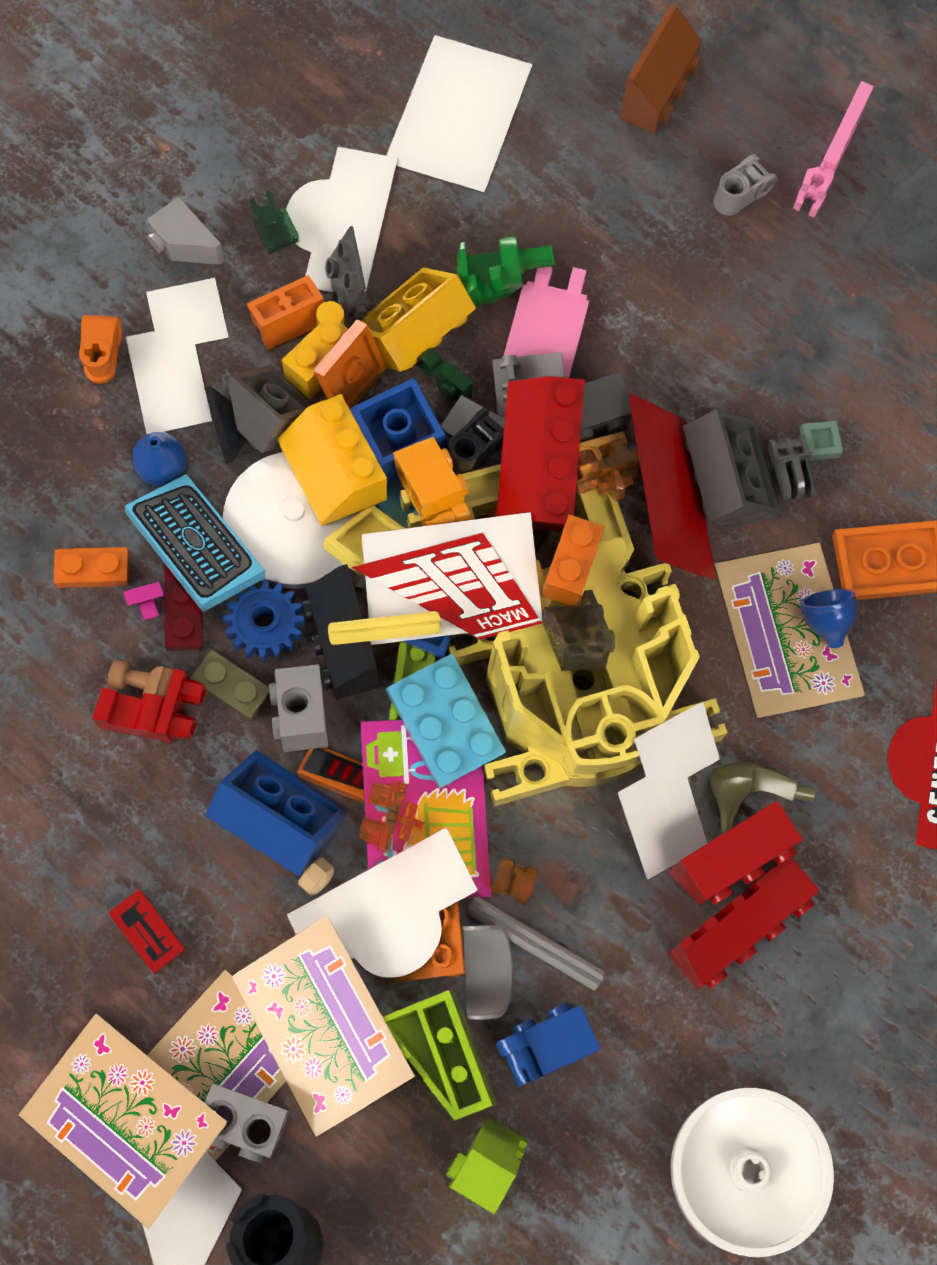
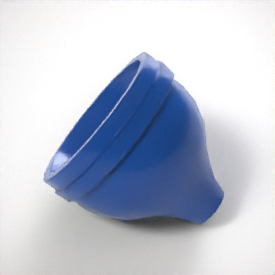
M153 432L145 435L137 442L132 451V463L136 474L145 483L152 486H164L183 475L187 465V455L183 445L174 436L165 432Z
M832 589L817 592L802 599L800 609L809 628L822 637L830 648L843 646L845 636L854 624L857 614V598L855 593L848 589Z

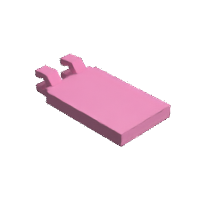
M861 81L821 166L807 170L793 209L799 211L804 200H810L813 202L809 216L815 218L824 203L826 192L834 179V173L859 123L874 86Z
M551 266L537 268L535 281H528L527 285L522 287L503 356L516 355V357L562 352L564 378H570L589 305V300H586L587 295L581 294L587 270L573 267L568 290L549 286L552 275Z

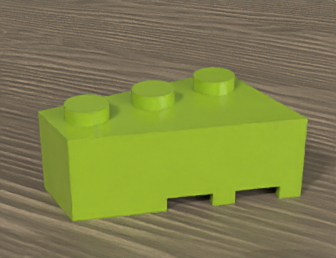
M447 990L383 1016L404 1057L414 1066L423 1078V1081L454 1120L465 1118L497 1105L455 991Z
M487 1116L466 1156L458 1153L446 1173V1176L452 1179L448 1187L495 1215L516 1177L521 1164L519 1159L523 1157L524 1149L529 1140Z

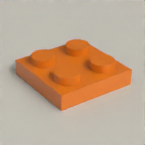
M356 320L348 331L343 333L330 352L320 360L313 372L327 399L342 394L350 409L359 402L387 367L368 325Z

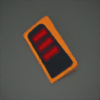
M327 748L309 749L298 768V777L365 805L363 763Z

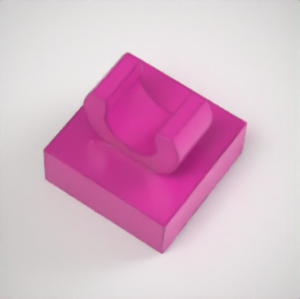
M161 581L124 591L127 606L139 603L144 620L159 616L154 598L165 595Z

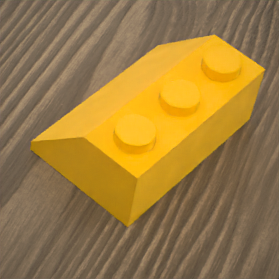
M423 267L359 321L368 325L386 367L401 372L413 367L417 363V358L426 350L439 345L443 340L442 337L451 329L464 324L468 319L467 316L476 307L457 274Z
M342 394L308 406L277 438V442L321 526L387 500V477Z

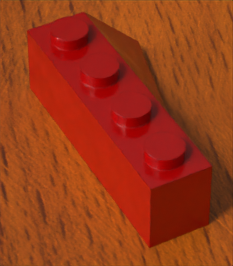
M791 857L780 865L773 867L720 910V912L681 941L668 955L696 990L705 984L711 990L728 976L724 969L733 961H736L741 966L758 952L753 946L763 937L770 942L784 931L786 926L782 921L793 913L798 919L812 908L815 903L810 898L820 890Z

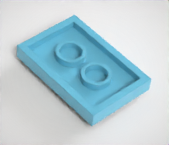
M453 653L385 689L438 789L506 753Z

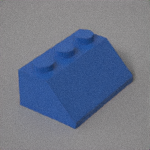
M255 750L220 781L205 816L216 822L223 829L230 831L247 842L252 848L261 851L275 860L283 868L292 871L300 877L318 858L349 809Z

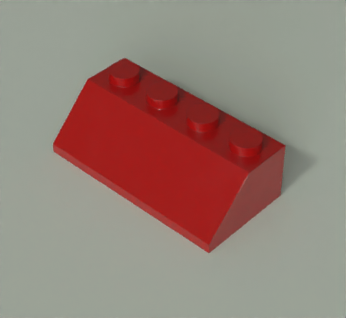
M544 376L508 382L496 517L531 512L532 529L563 532L568 515L574 516L584 379Z

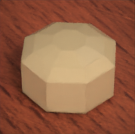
M319 857L305 870L298 880V885L310 896L316 895L331 881L334 875V867L323 857Z

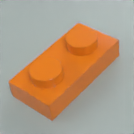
M128 547L55 549L54 585L56 588L129 586L130 551Z

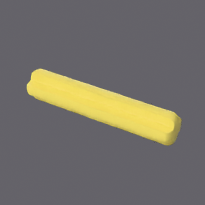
M436 611L333 622L328 625L329 641L333 645L438 634L441 631L440 615Z

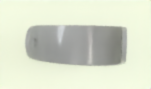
M498 924L463 926L467 1019L481 1020L501 1017L508 1009L513 986V961L508 935L504 928Z

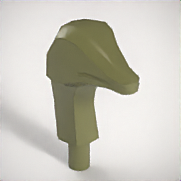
M735 762L712 769L710 775V789L719 809L722 832H726L734 827L735 818L741 805L751 793L758 791L767 792L787 801H793L794 798L812 802L815 797L814 787L797 784V781L791 777L752 762Z

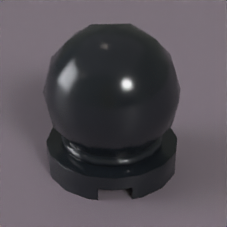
M258 1194L245 1201L233 1214L231 1221L234 1224L230 1231V1242H226V1250L232 1265H321L325 1242L320 1224L306 1208L298 1206L291 1199L280 1195Z

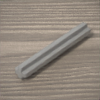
M474 897L466 910L468 917L482 925L498 924L502 926L508 935L509 941L590 989L596 990L601 984L605 975L602 969L483 899Z

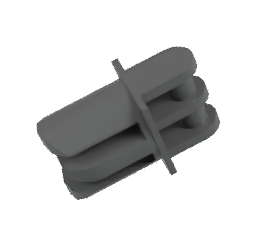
M799 435L798 439L795 440L785 437L782 442H776L774 439L769 440L768 451L772 464L771 473L776 472L782 501H789L791 496L794 500L802 499L804 493H806L808 498L816 497L817 489L809 461L813 453L809 452L806 437ZM793 450H799V454H794ZM779 452H784L785 456H779Z

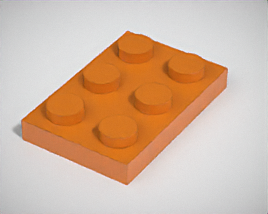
M937 520L836 529L833 532L832 537L842 589L852 590L857 600L937 593Z

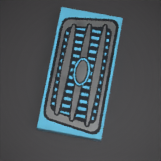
M187 474L124 506L126 515L202 612L265 578L263 567Z

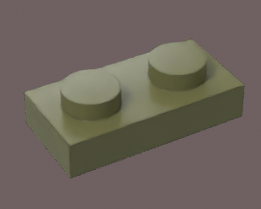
M212 649L190 678L204 684L209 695L251 722L270 697L269 686Z

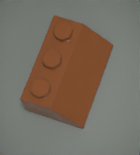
M670 4L627 78L620 113L621 119L653 134L656 133L661 123L667 124L674 110L673 101L675 98L679 100L682 98L688 85L686 79L689 73L695 75L702 61V56L698 55L701 39L679 8L673 4Z

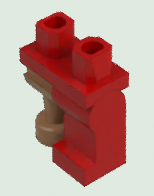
M115 659L108 674L107 684L109 688L102 687L92 717L98 727L110 731L157 739L171 744L173 738L192 740L197 720L195 717L183 715L181 712L184 703L202 706L207 693L205 685L189 679L183 670L156 667L151 672L131 670L129 662ZM127 685L144 691L140 699L120 694L117 690L113 689L123 690Z

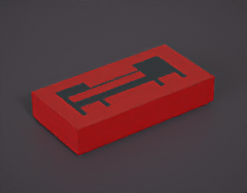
M140 889L108 912L155 975L187 951Z

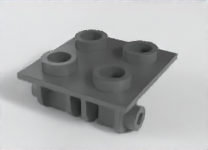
M350 226L343 238L339 240L331 256L326 260L325 272L327 278L331 280V301L341 305L344 310V317L348 313H353L354 317L360 318L367 315L369 303L365 292L366 286L354 227Z

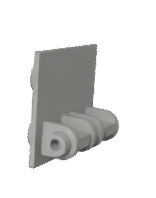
M562 352L520 357L505 355L502 356V359H492L498 416L505 419L507 385L509 381L544 376L564 377Z

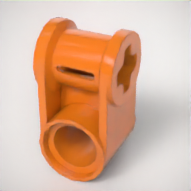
M83 315L79 358L84 365L86 377L93 383L103 384L115 376L118 348L120 347L122 336L120 316Z

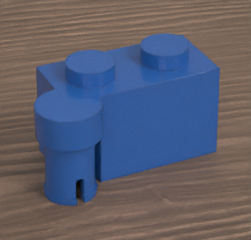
M569 1003L556 1007L548 1012L550 1019L537 1025L534 1019L525 1021L512 1028L513 1035L495 1043L501 1059L505 1058L516 1082V1087L535 1081L601 1050L581 1005L571 1009Z

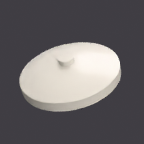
M283 452L255 462L238 477L226 498L223 520L265 570V578L261 580L262 582L267 580L268 584L272 586L281 583L283 588L303 589L337 567L345 565L323 548L324 540L361 511L321 526Z
M734 1089L722 1092L704 1101L683 1123L676 1137L671 1157L672 1186L678 1205L685 1218L708 1242L737 1255L766 1257L777 1255L796 1247L816 1230L823 1220L831 1201L834 1169L830 1149L822 1131L813 1118L797 1103L779 1093L766 1089Z

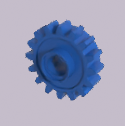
M263 580L260 589H256L253 584L248 587V593L244 594L242 591L237 593V603L228 601L226 605L232 614L224 615L223 620L225 625L231 626L225 632L228 639H235L233 642L234 649L239 651L244 648L246 658L251 659L255 654L260 656L262 662H265L267 656L274 655L278 660L281 659L280 652L285 649L289 652L294 650L292 641L302 639L301 631L297 628L304 627L305 620L303 616L299 615L303 612L301 602L294 603L296 598L293 591L287 592L284 595L281 583H278L274 589H270L268 581ZM269 616L274 619L266 627L256 625L257 620L261 617Z

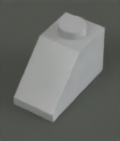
M179 197L146 219L150 233L147 235L148 241L158 253L163 251L171 261L216 265L224 262L221 243Z

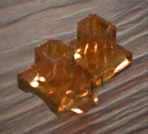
M623 439L610 442L605 447L604 454L606 458L599 461L593 450L586 449L580 451L576 484L578 495L597 490L599 495L609 493L614 501L622 500L625 497L624 488L632 486L634 484L633 478L638 476V463L640 462L638 449L631 451Z
M396 781L394 785L372 784L367 804L386 808L383 823L363 818L358 838L377 846L376 851L389 852L396 824L401 825L398 840L409 842L412 829H424L425 822L415 819L418 809L417 804L407 802L404 816L399 815L407 787L405 783Z

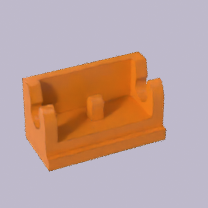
M307 275L247 303V307L250 311L253 325L257 332L260 331L262 341L269 351L315 329L318 326L316 312L318 307L324 303V298L310 276Z

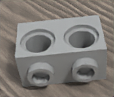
M212 1083L205 1104L214 1111L221 1106H227L232 1111L233 1121L227 1129L219 1133L211 1146L222 1150L226 1142L241 1148L239 1156L257 1163H261L264 1156L273 1158L290 1111ZM257 1120H265L271 1128L269 1139L262 1144L254 1143L249 1136L250 1126Z

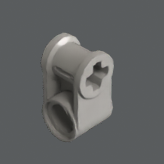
M751 154L721 177L713 200L714 207L723 215H735L756 199L765 196L775 186L778 177L774 173L769 174L759 163V157L756 154Z

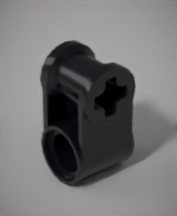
M486 408L480 409L450 440L448 452L453 462L452 470L455 475L477 470L491 455L496 454L502 448L504 428L489 416L490 412ZM465 451L469 453L471 457H460L457 455V452Z

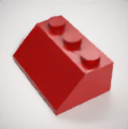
M776 800L681 859L669 873L699 905L709 899L713 905H716L733 894L730 886L742 879L744 884L748 885L765 874L762 866L774 859L778 866L797 854L793 847L803 839Z

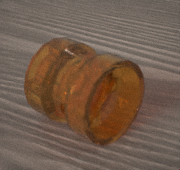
M503 856L490 892L499 896L504 894L513 896L515 902L526 906L539 869L531 866L520 867L516 865L514 860ZM512 876H515L516 878L514 884L512 885L510 884V881Z

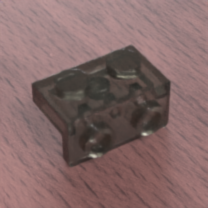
M584 590L580 606L543 608V625L561 671L606 668L609 655L615 649V635L612 630H609L604 619L603 607L601 604H598L592 590Z

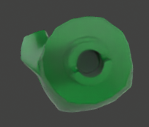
M516 235L499 239L500 251L467 256L465 243L462 242L457 253L456 274L476 307L507 298L523 286L521 274H524V270L554 267L552 244L521 249V246L517 247Z

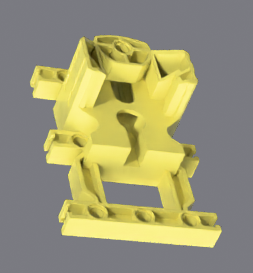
M624 431L580 443L578 461H588L592 464L593 468L584 470L578 466L575 504L581 519L605 526L577 608L541 596L550 567L541 569L539 560H536L543 624L512 632L508 630L500 632L494 641L480 640L469 633L455 634L452 638L471 635L474 645L456 651L455 645L448 647V655L453 653L459 666L490 658L485 682L504 743L523 753L484 765L483 775L485 782L495 778V775L513 772L516 775V782L518 784L499 792V789L489 792L493 807L564 786H597L622 779L643 767L634 742L636 737L697 705L694 704L671 710L700 657L698 650H695L690 636L692 633L686 615H683L678 601L680 597L678 587L675 583L669 585V587L658 588L657 592L653 595H649L646 585L660 581L661 586L668 585V578L672 572L670 565L663 563L627 574L624 571L632 556L634 547L615 491L603 485V483L629 477L635 463L632 454L625 456L624 460L616 461L617 464L614 461L608 462V467L602 456L613 452L616 455L622 454L624 447L627 446ZM501 464L461 474L468 488V495H465L464 498L471 520H476V517L484 516L489 513V509L497 507ZM405 489L400 490V504L403 512L409 511V507L413 506ZM414 513L408 514V520H406L408 528L423 527L419 514L416 516ZM623 590L634 592L637 598L627 595ZM577 676L586 677L591 683V688L588 690L578 689L573 683V678ZM716 698L703 702L707 717H712L720 712ZM725 724L711 728L715 743L721 741L727 735ZM529 765L538 766L543 772V778L539 781L529 780L524 774V768Z

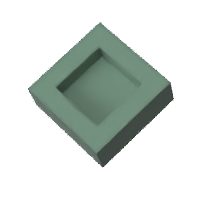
M837 420L802 424L800 434L806 437L809 452L813 453L809 461L841 457L843 449Z

